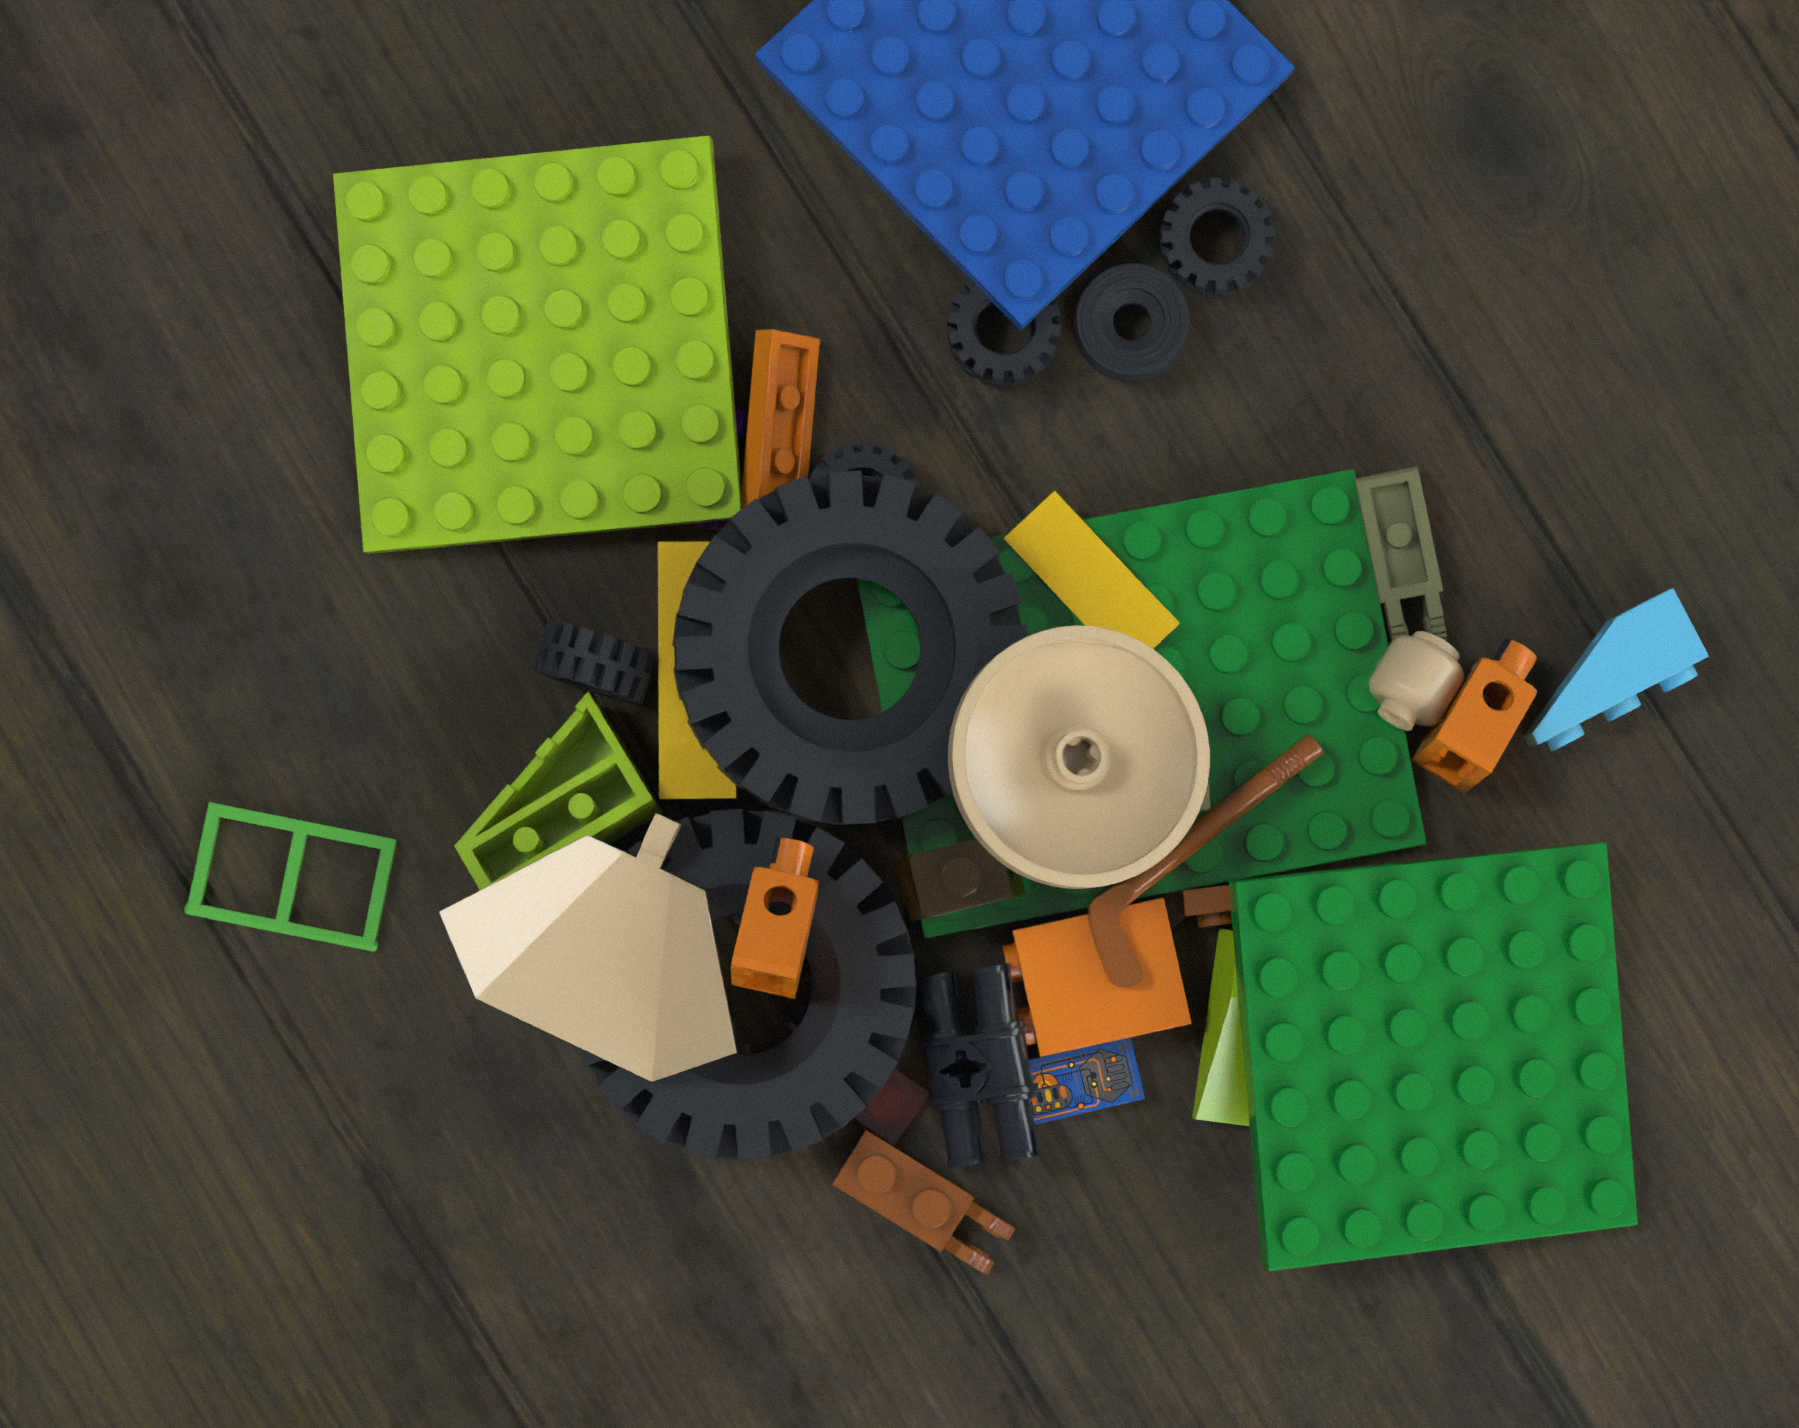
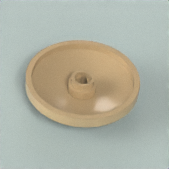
M1074 625L1043 630L1027 636L997 654L978 672L963 694L953 718L948 743V769L953 795L964 821L978 842L993 857L1017 874L1033 881L1061 888L1087 889L1115 884L1137 876L1164 859L1180 843L1195 821L1204 800L1210 770V748L1205 721L1196 698L1179 672L1164 657L1146 644L1126 634L1095 626Z

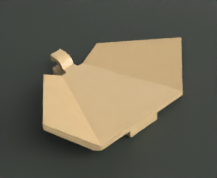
M656 813L636 857L586 835L439 911L475 998L651 1082L737 1053L706 891L661 869L682 825Z

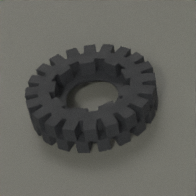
M862 470L829 471L826 476L811 479L805 476L777 486L773 492L758 500L755 498L732 516L717 535H714L696 562L683 589L682 599L675 618L672 646H674L675 667L673 671L679 700H682L689 718L687 722L702 749L708 751L718 764L717 768L738 788H743L760 799L759 802L787 815L792 814L810 819L811 822L837 825L869 824L903 817L929 807L928 805L944 796H949L953 791L948 769V743L951 725L959 702L974 677L993 657L1010 645L1027 637V624L1021 625L1018 604L1022 603V599L1012 572L1005 573L996 557V554L1000 552L980 526L977 529L973 528L960 515L963 511L961 508L937 492L931 496L914 488L916 482L885 473L881 477L862 475ZM839 578L864 579L877 583L891 591L905 604L911 613L920 638L918 669L906 693L887 710L864 719L843 720L832 718L807 706L788 685L779 659L780 633L784 620L792 606L813 587Z

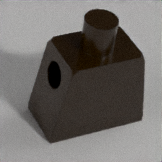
M977 839L892 860L907 922L1026 894L1022 876L999 862Z

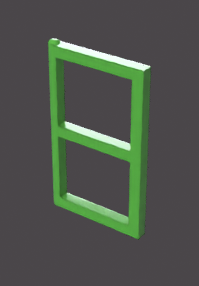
M209 802L190 896L184 908L185 914L375 952L378 948L377 937L397 839ZM220 818L293 832L276 919L203 905ZM308 835L381 849L363 936L290 922Z

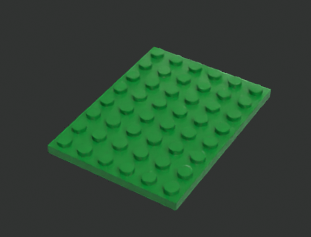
M1355 469L1083 519L1087 526L1180 622L1153 649L1179 672L1190 687L1202 712L1210 748L1208 778L1210 809L1262 768H1265L1266 765L1274 761L1275 758H1278L1279 755L1287 751L1288 748H1291L1292 745L1305 735L1310 734L1323 750V755L1307 767L1305 766L1303 770L1280 786L1279 789L1136 899L1427 844L1405 730L1391 725L1378 714V709L1381 705L1372 696L1369 687V680L1388 648V641L1354 479H1356ZM1008 534L989 537L1000 551L996 554V557L1005 573L1012 572L1022 599V603L1018 604L1021 625L1027 624V636L1056 627L1085 626L1003 539ZM857 578L881 710L883 712L901 699L912 684L920 660V638L911 613L895 594L877 583ZM953 793L931 803L927 808L902 817L909 855L976 839L964 821ZM1199 810L1196 819L1208 810ZM1022 876L1026 892L1024 895L921 919L924 938L1088 908L1087 906L1092 899L1110 885L1087 889H1070L1049 886Z

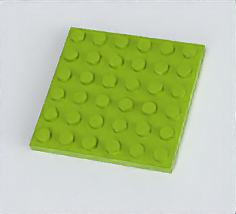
M710 136L333 174L364 553L374 554L730 520L732 516L742 509V483L713 140Z

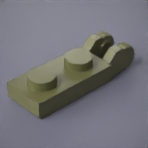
M1417 466L1354 479L1379 604H1383V615L1389 644L1397 637L1409 636L1407 625L1403 619L1400 601L1416 597H1422L1425 632L1447 641L1444 615L1439 593L1443 591Z

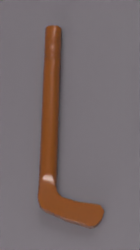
M1310 734L1305 735L1292 745L1291 748H1288L1278 758H1275L1265 768H1262L1196 819L1184 838L1164 859L1137 876L1110 885L1092 899L1087 906L1088 921L1100 960L1108 980L1113 985L1131 987L1140 983L1143 978L1142 968L1129 949L1119 925V916L1122 910L1279 789L1280 786L1303 770L1305 766L1307 767L1323 755V750Z

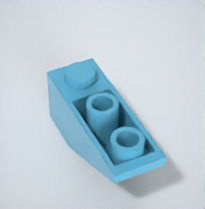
M1674 588L1664 591L1604 623L1524 734L1529 747L1546 742L1550 751H1554L1585 734L1580 725L1581 722L1601 712L1607 722L1612 721L1642 705L1636 695L1637 693L1659 683L1662 691L1665 693L1698 676L1693 664L1709 657Z

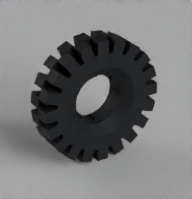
M744 809L710 811V814L694 818L686 817L676 821L682 826L661 869L706 891L712 921L733 915L734 923H741V914L744 911L754 867L769 869L776 838L794 839L814 847L807 877L818 880L819 883L817 901L805 951L811 975L803 976V982L812 981V993L807 1012L799 1026L790 1021L787 1027L793 1033L782 1043L769 1050L752 1053V1044L744 1045V1054L735 1053L653 1082L579 1047L577 1049L584 1066H589L598 1080L599 1085L597 1087L616 1110L624 1111L637 1122L636 1127L662 1143L667 1141L684 1148V1152L713 1159L726 1157L738 1158V1161L765 1159L790 1151L795 1152L817 1143L837 1129L843 1128L867 1107L869 1102L885 1085V1082L897 1065L908 1039L915 1011L917 984L914 964L915 957L908 928L904 923L897 903L882 879L879 878L863 858L844 842L818 826L815 827L805 823L796 817L766 810L764 812L747 811ZM638 841L627 853L636 857L642 842ZM774 902L770 904L768 911L774 915L782 916L791 912V906L785 902Z

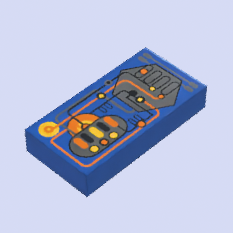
M1131 1037L1029 1059L1033 1083H1038L1039 1090H1036L1037 1097L1032 1098L1035 1125L1145 1099Z

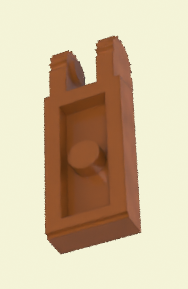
M867 1129L832 1183L835 1187L940 1252L946 1249L954 1256L985 1274L989 1273L995 1262L980 1248L973 1244L968 1245L952 1235L964 1214L981 1224L984 1230L997 1238L1002 1237L1009 1240L1016 1229L1004 1219L973 1201L975 1198L973 1194Z

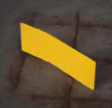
M1056 491L1049 495L1003 538L1085 626L1106 628L1126 634L1153 649L1180 624Z

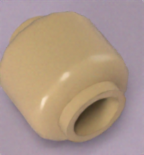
M1417 631L1413 636H1400L1394 639L1389 644L1369 680L1370 692L1381 705L1378 709V714L1391 725L1407 731L1412 730L1414 724L1434 726L1440 723L1464 683L1463 668L1457 662L1460 658L1458 651L1442 638L1424 631Z

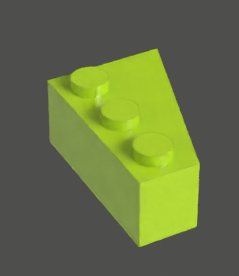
M589 692L575 706L576 711L551 739L547 738L535 752L537 756L511 786L509 784L506 785L455 844L454 847L480 890L586 835L610 845L653 819L656 813L661 814L664 812L603 709Z

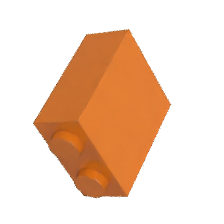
M1164 898L1129 904L1122 910L1119 916V925L1128 947L1143 971L1141 982L1131 987H1118L1108 980L1095 946L1088 914L1011 930L1014 943L1002 946L1005 963H1010L1012 983L1023 982L1028 1006L1017 1008L1019 1020L1024 1019L1025 1025L1029 1026V1032L1025 1033L1027 1045L1036 1044L1040 1057L1192 1024Z

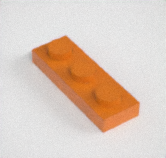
M774 329L756 330L741 493L742 509L755 498L758 500L773 492L777 486L805 476L808 478L820 339Z

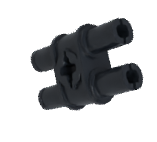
M1010 963L970 969V975L973 977L979 1026L974 1027V1033H972L971 1027H966L958 988L957 971L917 977L918 984L920 983L927 1033L922 1035L920 1048H925L933 1093V1098H929V1104L933 1105L934 1111H939L948 1156V1168L988 1161L987 1154H985L979 1104H983V1099H986V1104H992L1001 1150V1161L1019 1160L1041 1155V1150L1038 1147L1032 1098L1037 1097L1036 1090H1039L1038 1083H1033L1025 1037V1033L1029 1032V1026L1025 1025L1024 1019L1019 1020L1010 974ZM976 1061L978 1064L986 1063L987 1068L982 1070L979 1067L972 1068L971 1063Z

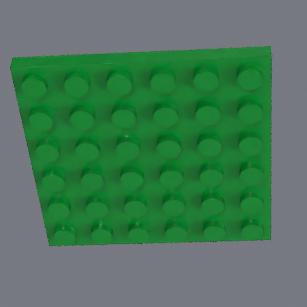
M1598 841L1228 881L1262 1268L1268 1271L1638 1225L1607 843Z

